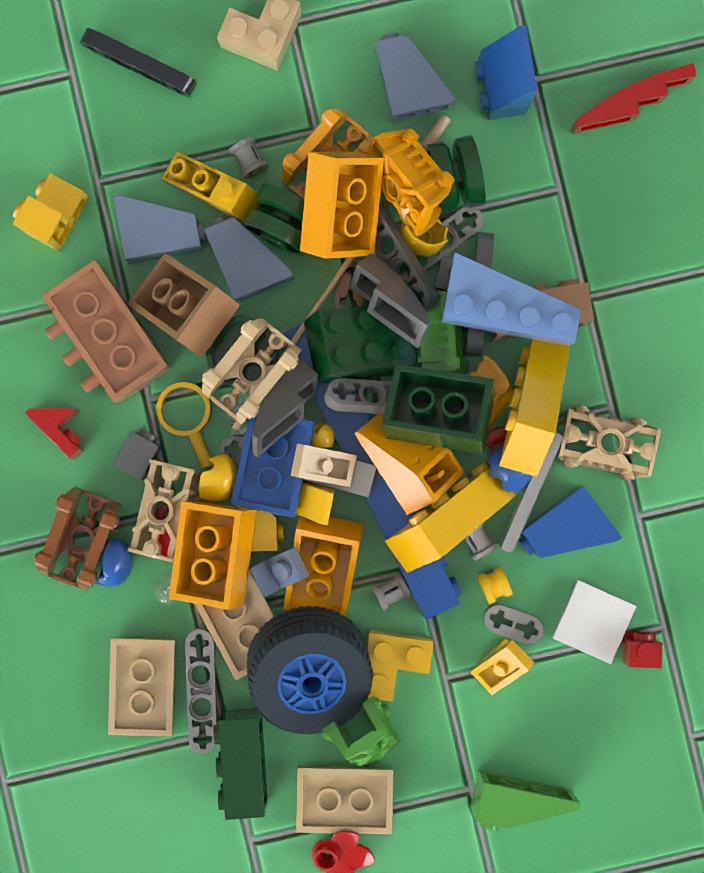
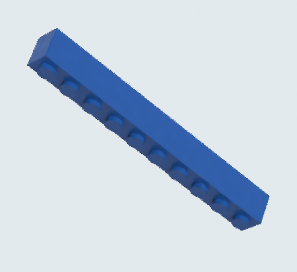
M302 324L284 332L286 338L291 341ZM305 331L296 344L301 349L297 357L313 369ZM330 382L318 383L315 397L334 431L342 452L357 455V461L374 465L354 433L375 415L372 413L332 410L324 401V392ZM340 390L335 391L334 394H338L339 399L343 400L345 396L341 395ZM377 469L370 498H365L387 540L407 525L409 519L416 515V512L406 514ZM444 556L406 573L395 557L425 620L461 604L457 596L462 594V591L454 576L448 579L443 567L448 565Z

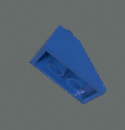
M526 25L519 26L482 49L478 58L479 61L474 62L476 80H482L484 91L479 93L482 112L487 111L488 120L525 115L537 92Z

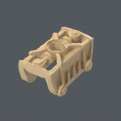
M263 318L246 321L241 327L240 333L242 335L214 369H207L202 375L201 381L204 382L202 384V393L241 425L247 418L252 419V417L255 418L260 411L259 403L286 370L289 372L291 369H295L299 360L297 356L301 352L298 346ZM267 328L270 329L272 333L269 337V346L265 351L260 349L255 355V342ZM287 344L291 346L276 364L269 365L273 360L270 355L274 350H280ZM248 363H257L261 366L262 374L258 380L249 381L244 377L243 369ZM237 378L232 384L235 388L230 394H224L218 399L212 396L224 380ZM250 388V397L240 407L237 414H234L236 397L240 392L245 395Z
M578 405L574 409L568 408L562 434L563 440L557 457L560 461H563L562 464L565 467L574 469V467L580 465L620 474L619 477L627 481L635 480V477H650L655 463L661 429L646 425L647 422L641 418L631 419V421L590 413V409H587L586 406ZM574 420L592 424L596 431L589 430L588 434L581 433L580 429L570 424V422ZM612 433L618 438L619 445L615 451L608 452L603 449L601 440L605 434ZM631 434L654 437L653 442L644 443L640 446L634 444V439L626 437ZM580 439L586 441V446L594 448L581 453L567 450L565 445ZM632 451L638 452L642 458L649 461L648 467L630 464L623 454L631 455Z
M150 459L149 463L151 465L147 473V479L144 480L146 485L136 526L132 529L133 539L131 547H128V551L173 563L181 501H201L199 496L201 473L198 470ZM181 471L187 472L183 490L174 496L175 490L171 489L172 481L179 478ZM161 501L169 506V514L163 520H159L155 516L158 502ZM165 529L171 539L167 556L161 555L162 547L158 542L159 535H164Z

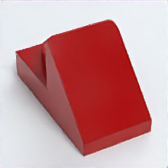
M38 408L28 409L25 412L69 459H76L84 451L79 445L82 441L80 437L69 427L66 430L63 429L80 411L79 409Z

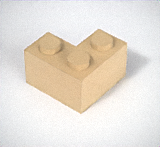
M267 0L259 19L229 8L217 36L220 48L279 71L302 15L301 2L297 0Z

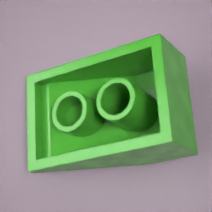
M478 770L470 807L475 821L480 822V827L498 831L499 827L511 828L579 810L581 803L573 791L568 788Z

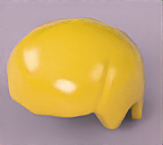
M439 219L426 233L417 237L407 221H402L400 225V231L415 255L425 257L434 255L448 241L446 239L448 227L442 225Z
M219 453L218 456L209 458V462L213 463L214 467L209 471H204L200 476L199 496L202 501L225 502L233 495L238 466L229 454Z

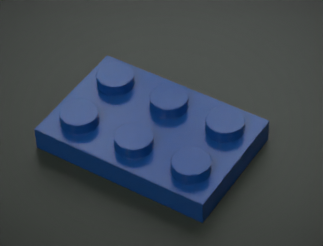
M257 416L255 418L252 417V419L248 420L231 504L295 518L304 480L303 478L291 476L297 443L311 446L316 423L302 420L257 457L253 454L252 433Z

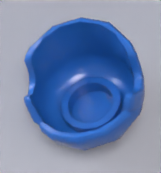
M504 442L493 446L487 457L488 464L490 465V477H496L501 480L502 490L518 493L527 487L532 475L499 466Z
M107 538L99 577H97V585L115 587L124 583L130 576L133 568L132 552L128 551L126 542Z

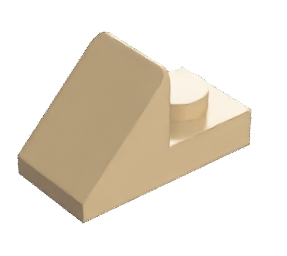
M297 443L291 476L350 487L357 455Z

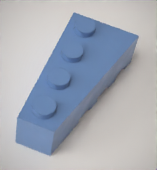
M455 252L452 258L441 317L442 323L571 346L576 342L581 314L580 309Z

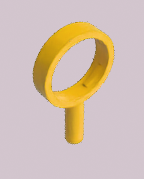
M179 382L170 385L161 393L157 401L156 411L161 425L172 434L189 436L202 469L214 465L209 462L211 456L200 432L207 425L211 416L210 399L195 384ZM178 388H189L196 391L205 402L204 417L200 424L192 430L175 429L164 418V401L172 391Z

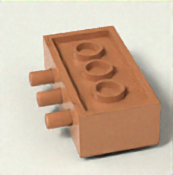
M93 260L42 295V298L58 320L45 329L46 335L50 340H53L63 332H66L76 347L63 355L65 363L71 366L84 358L94 373L80 383L87 393L101 384L112 401L121 404L172 369L130 306L127 305V302L102 265L96 260Z

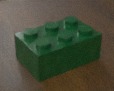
M369 305L317 310L304 320L313 370L318 373V383L331 382L337 378L357 379L394 374L396 364L408 366L418 364L415 346L367 312Z
M396 364L382 423L386 438L483 454L495 398L494 379Z
M256 708L224 710L220 719L216 720V725L213 727L214 744H220V751L218 757H216V776L222 777L223 782L221 783V790H218L219 810H224L225 820L265 817L268 794L262 715Z

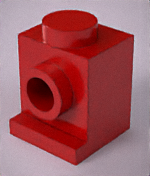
M625 631L623 636L622 663L633 668L662 669V642L656 639V632Z

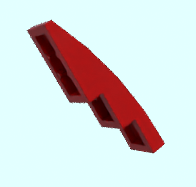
M694 63L660 72L631 84L606 98L575 121L571 127L572 134L634 121L640 114L638 107L661 103L668 95L667 88L690 84L697 76Z

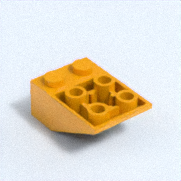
M377 414L354 433L361 446L365 449L407 515L435 503L465 473L451 450L447 448L387 439L382 427L384 414Z

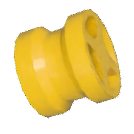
M501 566L495 567L493 572L489 574L481 573L477 575L489 605L494 603L500 596L508 597L513 595Z

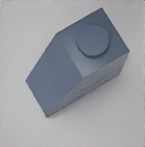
M390 33L376 41L375 52L392 123L453 109L455 103L454 95L407 34L399 36L398 33Z
M121 195L114 196L124 259L129 264L158 259L164 253L169 256L203 250L202 242L207 241V235L204 230L205 225L204 222L198 223L195 214Z
M227 216L219 217L209 223L210 227L204 229L235 302L239 303L294 280L291 270L234 217L230 219Z

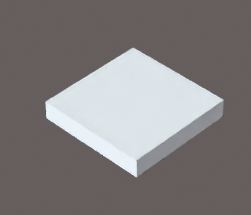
M576 580L552 638L611 664L637 606Z

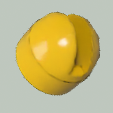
M323 423L316 424L311 446L319 448L334 447L335 435L332 427Z

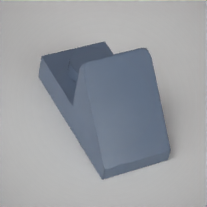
M296 547L249 568L263 598L309 576Z

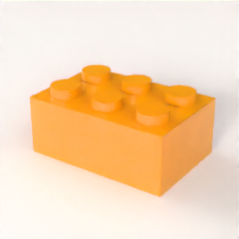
M309 152L300 251L325 259L360 257L374 254L384 158L359 152Z
M200 500L181 501L169 599L227 610L244 606L256 518L255 509Z

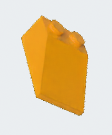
M300 516L293 547L297 548L309 576L286 587L284 611L301 606H319L320 608L325 607L327 610L332 609L344 616L347 615L364 523L330 516L328 525H323Z

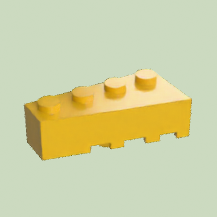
M531 339L529 346H522L518 363L523 365L518 367L514 380V385H517V388L514 389L509 407H512V411L510 410L505 425L507 434L499 466L537 477L556 434L570 346Z
M486 460L470 471L472 473L470 478L465 476L455 482L450 487L452 489L450 493L447 494L445 492L435 503L430 504L431 507L411 517L407 525L385 540L406 573L442 558L518 494L502 490L501 480L496 477H490V465Z

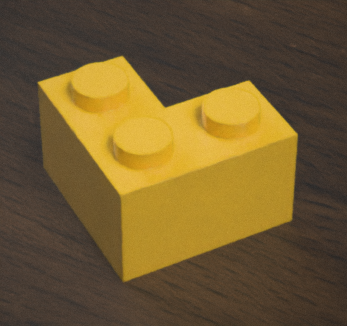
M50 173L47 180L42 179L35 192L36 199L28 195L25 202L20 201L13 213L15 220L12 224L25 234L60 252L89 196L81 189Z
M369 629L367 649L372 665L373 681L368 698L375 696L380 700L393 702L397 670L429 674L434 643L432 638Z

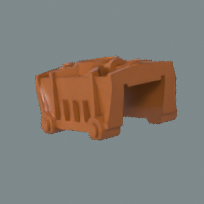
M74 487L66 492L65 495L62 494L58 497L55 504L57 505L56 509L58 512L43 551L40 550L35 555L34 565L37 566L38 571L42 575L88 591L89 586L92 587L97 581L96 566L104 549L110 530L113 531L118 526L119 515L116 514L121 504L87 490ZM84 494L88 496L87 505L90 510L88 516L83 515L80 522L76 510ZM106 503L110 504L103 513L99 527L95 528L98 520L94 519L96 512L102 510ZM79 530H86L91 536V542L86 548H80L74 542V535ZM69 550L67 556L71 559L69 565L64 567L58 575L52 573L59 555ZM85 556L86 561L77 582L78 573L75 567L77 562H82Z

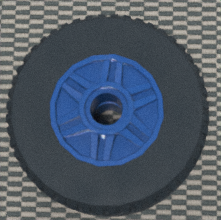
M301 606L277 614L276 617H272L270 621L266 622L258 630L259 632L252 639L247 653V676L252 701L256 705V709L268 722L279 729L295 734H318L323 732L322 728L334 721L338 726H342L363 707L362 703L367 701L368 695L371 692L373 671L365 640L358 627L350 619L332 609L327 610L325 607Z

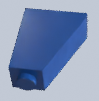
M578 486L525 525L521 533L523 537L519 542L529 555L535 553L538 557L543 558L617 542L622 537L585 487Z

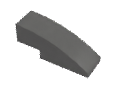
M373 253L357 264L349 288L370 302L367 309L369 314L416 348L422 346L431 323L424 307L398 274Z
M300 359L294 370L291 369L289 372L287 370L284 372L263 401L252 433L253 454L257 457L304 419V404L317 394L318 373Z

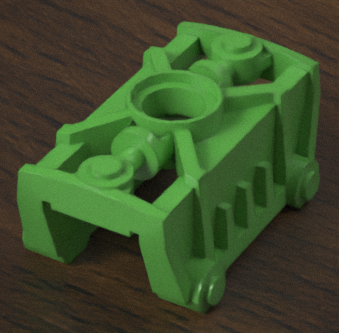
M436 290L438 294L437 304L433 310L426 312L431 321L422 346L416 348L418 363H421V368L459 374L467 373L469 371V361L465 359L463 326L441 322L446 292ZM419 292L420 298L418 300L420 303H423L424 292Z
M375 696L362 703L377 731L374 732L373 730L354 742L345 727L341 728L335 721L322 728L324 738L329 740V742L333 741L343 757L350 763L355 762L358 767H362L377 759L381 760L401 742L389 719V716H391L387 704L381 703L380 699Z

